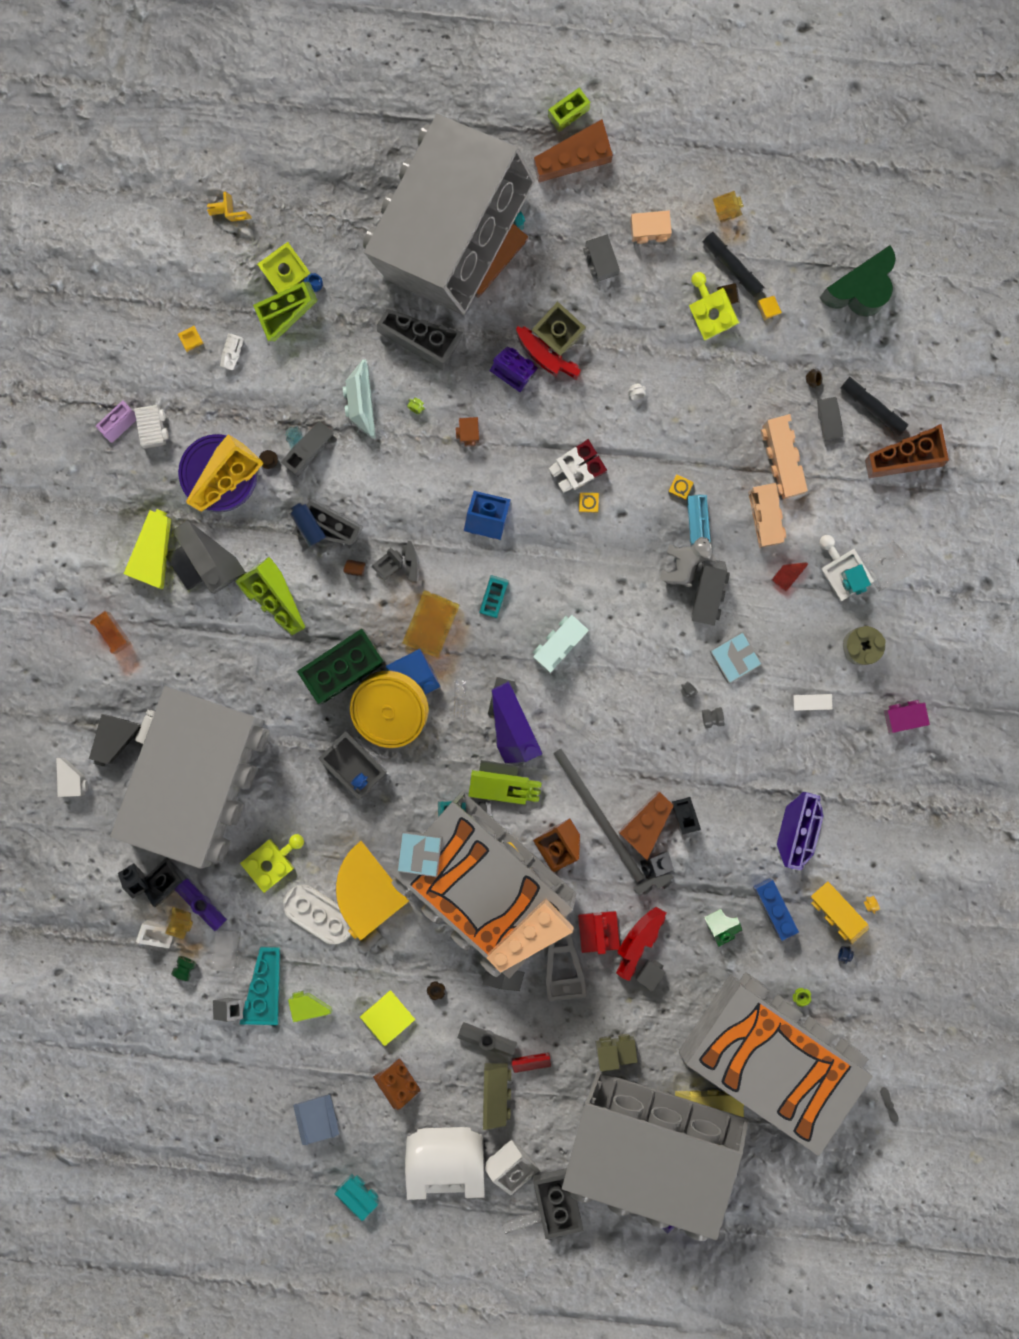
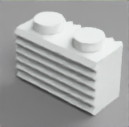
M158 405L135 408L141 447L147 449L167 445L166 440L169 439L167 428L163 427V421H165L164 410L160 409Z

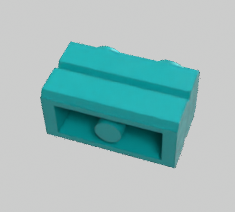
M351 1174L336 1189L334 1195L363 1221L378 1206L379 1200L377 1198L379 1196L373 1189L368 1190L364 1186L365 1182L360 1176Z

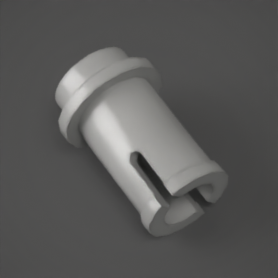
M374 929L363 940H360L358 945L366 953L371 951L370 948L382 939L383 936Z

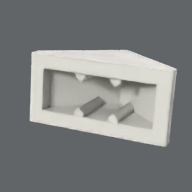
M147 920L142 923L136 942L169 948L175 930Z

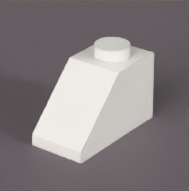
M56 758L58 797L84 796L85 792L88 791V782L85 780V776L66 758Z

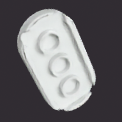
M297 885L285 895L283 906L286 916L328 944H340L351 936L348 932L350 927L344 920L338 903L309 885Z

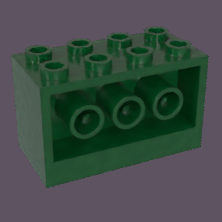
M361 628L296 672L317 704H324L385 664L386 661L366 630Z

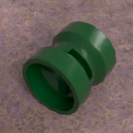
M179 956L176 961L177 967L173 968L171 975L180 980L189 981L191 977L190 972L197 963L185 956Z

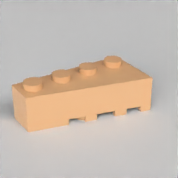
M790 414L767 420L762 426L763 429H761L763 441L766 440L768 446L766 448L767 457L773 463V466H771L772 475L777 478L778 495L782 496V499L805 494L808 491L803 468L801 465L798 466L797 463L800 462L799 450L793 446V443H795L794 438L796 437L794 430L789 428L788 422L792 421Z
M545 899L488 953L487 959L501 973L571 934L574 927Z

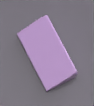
M121 401L96 425V428L112 443L136 421L135 412L124 401Z

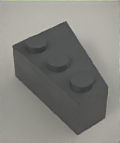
M314 499L309 500L307 506L326 536L324 540L350 545L356 543L363 529L362 525ZM296 526L292 534L302 536Z
M706 560L702 562L703 567L698 579L699 585L695 594L691 618L694 622L715 626L716 620L720 619L721 609H719L720 602H724L726 591L723 590L724 583L728 584L730 572H727L724 561Z

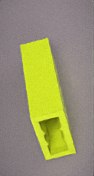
M156 509L155 512L149 510L123 574L163 590L171 519L166 517V512Z

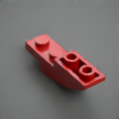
M517 326L516 335L521 345L540 367L555 377L561 371L577 380L581 370L576 363L562 360V356H559L556 352L550 353L551 348L539 337L533 335V331L524 326L522 328Z
M658 907L650 910L633 926L617 952L623 957L616 972L621 978L630 981L636 972L638 960L644 953V947L652 948L653 943L656 942L659 929L666 919L665 915L667 912Z

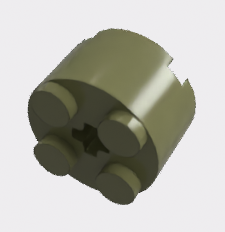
M863 626L847 633L843 640V650L846 658L851 663L869 665L877 662L883 656L886 640L877 629ZM866 642L867 649L862 650L863 646L860 644Z

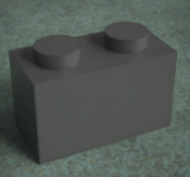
M608 234L586 241L583 251L586 260L590 259L592 266H589L592 277H596L597 282L619 275L620 269Z

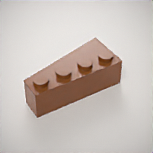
M603 119L535 156L534 168L538 182L611 163L613 154Z

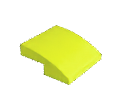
M391 990L359 1017L383 1046H386L415 1020Z

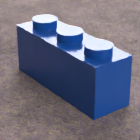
M769 878L753 886L778 938L783 941L799 933L774 881Z

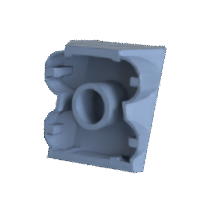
M330 1094L293 1105L302 1145H308L339 1135V1123L335 1117L334 1105Z

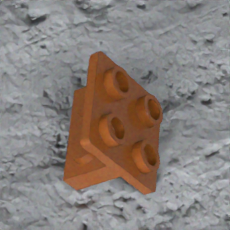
M401 1059L396 1060L388 1068L373 1076L393 1109L400 1110L421 1091Z

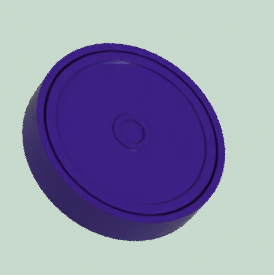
M212 434L203 436L190 444L183 453L179 463L178 477L180 486L187 497H189L214 451L227 435ZM257 472L249 480H243L237 484L236 489L233 491L229 490L221 495L217 502L205 510L228 512L244 504L254 491L257 482Z

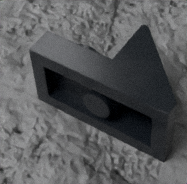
M691 797L672 801L680 833L684 835L701 830Z

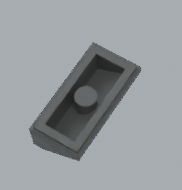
M481 760L479 771L517 776L519 766Z

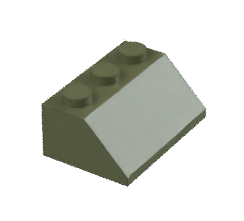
M485 1063L483 1130L506 1126L507 1120H510L511 1108H507V1100H511V1089L507 1088V1081H511V1069H508V1063Z

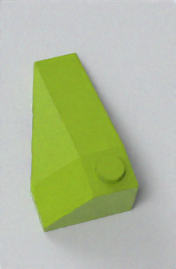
M270 557L258 563L235 581L246 597L251 601L254 599L262 605L261 609L264 612L269 611L274 616L275 621L291 635L305 628L282 572Z

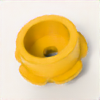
M866 896L864 904L867 911H872L873 914H876V911L880 910V906L875 896Z

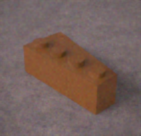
M942 424L920 432L913 437H908L894 445H889L870 453L865 460L868 478L944 467L949 458Z

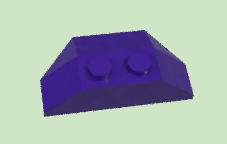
M802 792L785 808L777 840V847L784 867L801 871L815 853L824 817L819 795Z

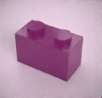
M919 700L908 701L907 706L901 707L900 703L889 705V709L884 710L888 733L930 725L926 703H919Z

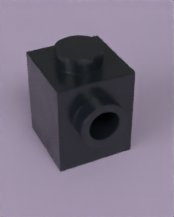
M135 863L118 872L123 890L132 899L149 889L144 873Z

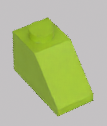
M304 991L294 992L288 999L293 1022L328 1015L333 1011L330 1005L311 993H304Z

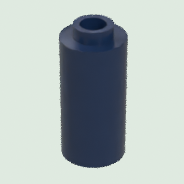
M300 502L291 508L292 512L289 514L309 547L326 538L306 504L302 505Z

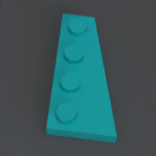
M260 947L243 1008V1019H240L239 1025L279 1024L280 947Z

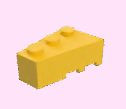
M828 881L811 895L813 900L811 904L818 912L820 910L823 911L826 915L824 917L831 926L835 925L839 929L838 933L845 941L848 940L853 944L869 930L868 923Z

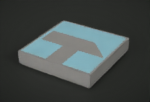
M744 632L737 634L710 650L711 655L729 684L762 665Z
M402 831L397 872L437 877L442 836Z

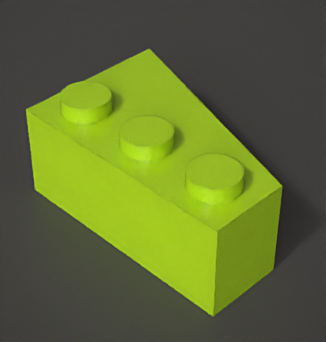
M301 282L254 304L253 307L267 340L275 342L318 300L311 283Z

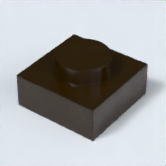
M736 283L717 287V291L722 288L725 289L731 304L740 303Z

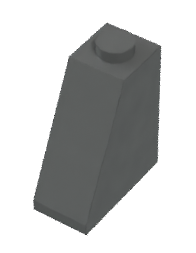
M101 714L89 759L94 760L93 764L105 767V764H112L138 733L141 724Z

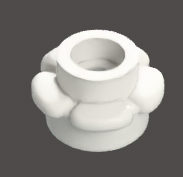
M634 384L630 386L628 396L631 397V400H639L646 395V387Z

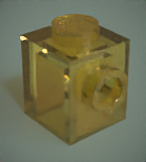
M735 191L713 198L721 223L743 215L741 208L744 205L741 196L737 197Z
M172 907L166 922L165 934L184 940L187 931L190 932L193 925L191 912Z

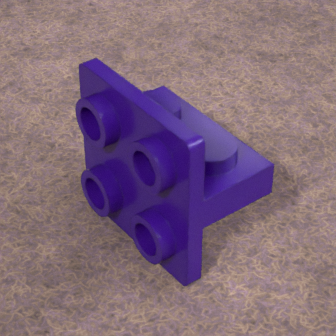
M507 346L494 358V363L489 371L518 392H521L538 367L530 359L521 356L516 349Z

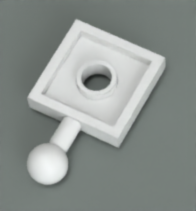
M830 535L821 537L819 541L820 547L828 550L834 561L820 570L840 601L854 594L845 591L842 585L843 577L841 573L844 570H849L862 564L870 583L874 582L855 549L840 557L834 547V538Z

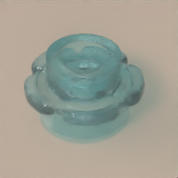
M298 426L288 428L285 433L287 442L295 444L300 439L302 431L298 429Z

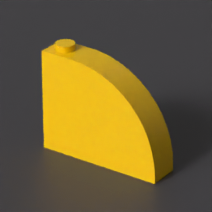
M362 841L357 843L346 855L339 868L336 880L338 907L344 920L350 927L348 932L354 939L359 938L360 940L409 902L405 896L395 889L392 885L393 880Z

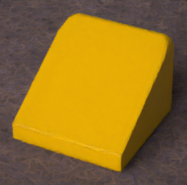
M770 296L757 302L764 321L782 313L775 296Z

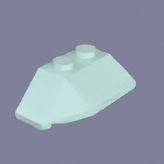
M365 359L359 363L345 381L346 386L343 387V395L348 400V405L345 406V414L354 425L370 438L375 439L368 362Z

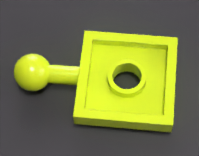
M286 242L257 264L277 293L299 284L300 281L311 274L289 242ZM282 263L287 264L290 268L289 272L285 275L278 271V267Z
M702 272L694 273L691 277V283L693 286L698 287L702 299L690 304L689 307L704 340H708L740 322L725 289L722 288L709 294L705 285V274ZM713 309L719 311V317L715 320H712L709 316L710 311Z
M300 834L292 835L289 839V844L281 850L270 838L243 860L240 865L262 892L265 893L294 869L285 856L293 849L302 848L304 838ZM264 861L271 862L272 869L270 871L263 869L262 864Z

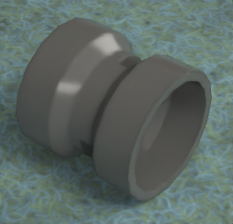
M722 707L715 708L712 711L709 709L702 710L705 729L711 728L713 725L718 727L725 725Z

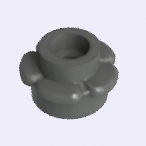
M688 681L685 684H681V693L687 699L690 697L694 699L698 693L697 689Z

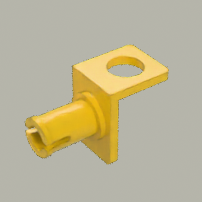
M226 191L223 192V202L207 204V208H210L207 209L209 216L225 213V217L231 222L252 219V216L246 211L233 213L232 196Z

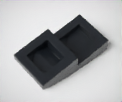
M182 546L166 556L188 591L203 581Z

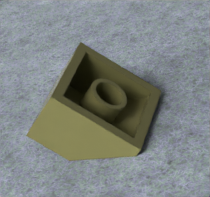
M557 301L532 331L561 356L585 333L586 327Z

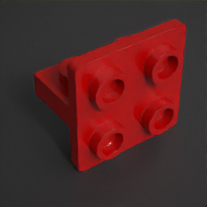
M616 911L578 915L582 953L597 952L598 954H606V951L619 950Z

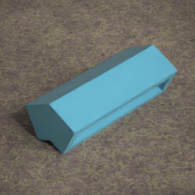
M707 495L688 496L690 543L693 545L700 537L708 538L710 542Z

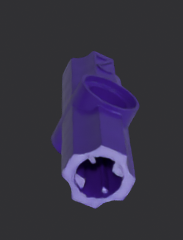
M188 878L175 889L189 904L192 911L198 914L214 932L228 920L211 903L209 897L204 896ZM198 900L205 902L204 910L197 907Z

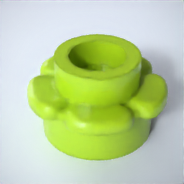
M414 397V399L408 400L407 408L412 412L420 414L421 411L425 410L424 402Z
M803 988L796 989L792 997L793 1001L799 1007L809 1005L811 1002L810 991Z

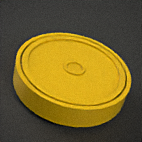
M380 671L366 677L353 693L350 702V715L357 731L369 742L385 748H398L414 741L425 726L429 712L428 701L421 687L410 677L395 671Z

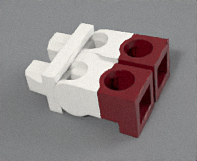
M589 439L557 458L556 463L549 468L554 478L561 473L565 475L566 479L558 483L563 493L572 489L575 491L593 479L607 473V468L599 455L597 456V452Z

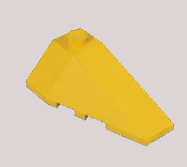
M228 434L214 451L186 503L202 512L217 502L221 495L229 490L233 491L236 489L237 484L252 478L263 465V461L242 442Z

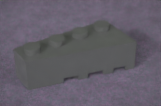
M386 309L377 324L378 333L441 370L446 366L462 340L463 335L462 331L448 329L446 326L428 323L426 320L415 319L410 315Z

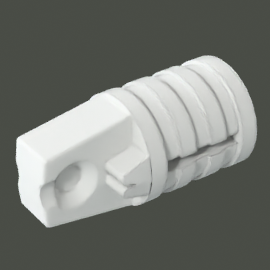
M228 333L222 351L220 366L233 370L239 358L244 338Z

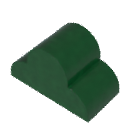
M891 245L828 286L820 296L822 302L835 309L849 306L855 314L863 317L878 313L890 300L893 292V285L888 274L894 268L896 257Z

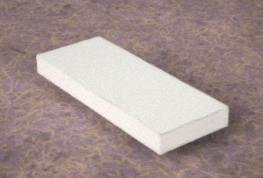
M832 694L793 695L794 711L832 709Z

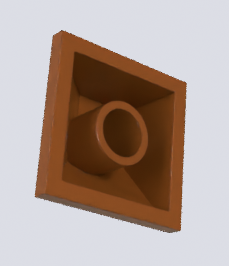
M570 818L533 840L553 872L579 860L580 833Z

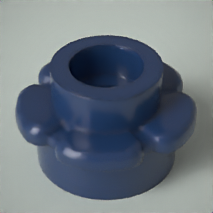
M841 946L839 949L838 961L843 962V964H847L853 959L854 951H851L850 946Z

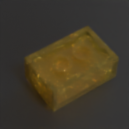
M424 590L402 644L416 650L421 649L423 653L439 659L459 611L460 604Z

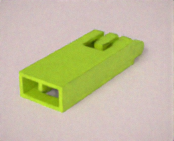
M472 770L468 796L525 805L526 801L539 802L540 797L538 795H540L541 790L538 788H541L542 783L529 780L526 777ZM508 786L521 787V790L516 788L508 790Z

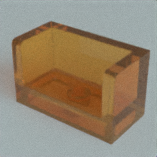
M104 611L90 621V624L97 628L111 648L109 650L111 654H117L132 644L110 612Z

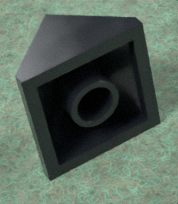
M168 857L145 877L149 887L145 894L152 906L157 907L163 903L187 879V876Z

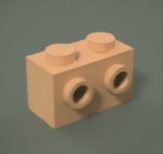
M670 210L631 214L632 242L637 241L638 244L647 243L648 240L664 242L671 237Z

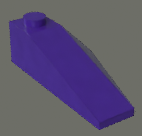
M509 681L491 689L496 744L504 762H527L542 755L540 746Z

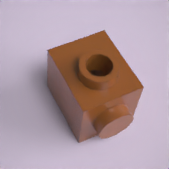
M478 417L459 418V427H456V439H460V444H464L465 447L476 446V443H479Z

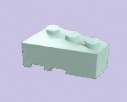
M573 615L569 618L565 616L559 623L561 627L556 632L552 630L546 637L548 641L545 645L542 646L540 644L533 651L535 654L533 659L549 673L589 631Z

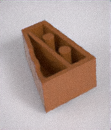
M657 791L618 832L648 860L674 805L661 792Z

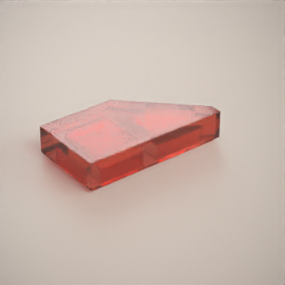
M808 563L782 565L771 581L787 592L807 567Z

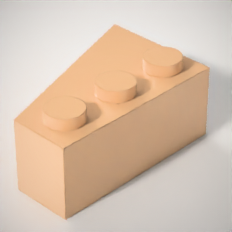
M776 483L753 487L748 494L759 548L782 544L786 538V531L782 527L781 520L783 516L779 506Z

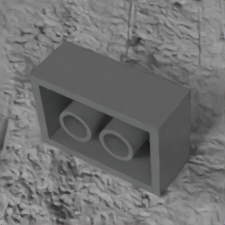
M567 1168L533 1175V1184L545 1239L584 1231L578 1201L570 1196V1192L562 1190Z

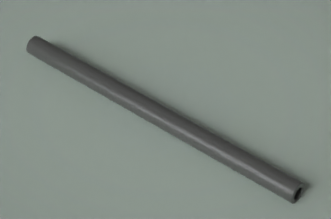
M557 750L553 753L636 882L641 881L645 877L563 750Z

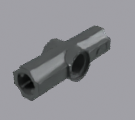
M466 1022L462 1023L457 1037L479 1046L483 1050H490L512 1059L517 1046V1042ZM490 1036L493 1041L487 1045L482 1042V1038Z

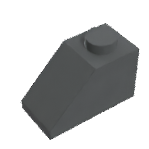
M486 970L482 985L502 990L520 991L525 972L517 970L509 979L503 973L495 977Z

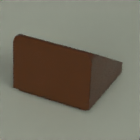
M349 559L346 561L343 572L362 577L364 576L366 563Z

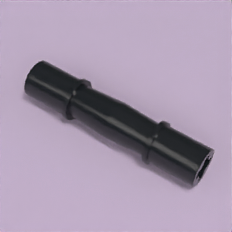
M711 232L702 241L714 257L721 261L753 298L765 288L752 274L753 272L748 271L743 263L727 248L728 245H725L714 232Z
M850 376L840 387L854 402L860 403L896 435L900 436L909 424L895 414V411H890L881 401L868 393L866 388L862 387Z

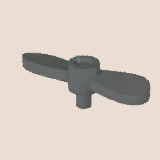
M883 1087L880 1091L881 1096L885 1101V1107L888 1109L890 1120L896 1123L899 1117L894 1109L888 1089Z

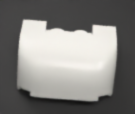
M468 1127L417 1129L416 1133L407 1136L405 1155L407 1200L426 1199L427 1193L465 1192V1198H484L482 1134L473 1132Z

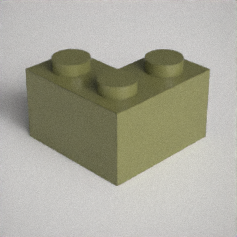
M622 1034L614 1039H611L610 1036H605L595 1041L600 1072L620 1069L619 1065L638 1063L635 1039L630 1034Z

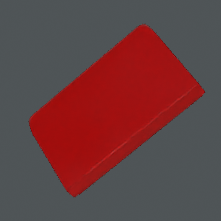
M548 1052L512 1058L514 1073L551 1067L550 1054Z

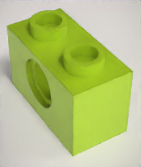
M579 87L548 109V118L558 132H560L590 110L591 102Z

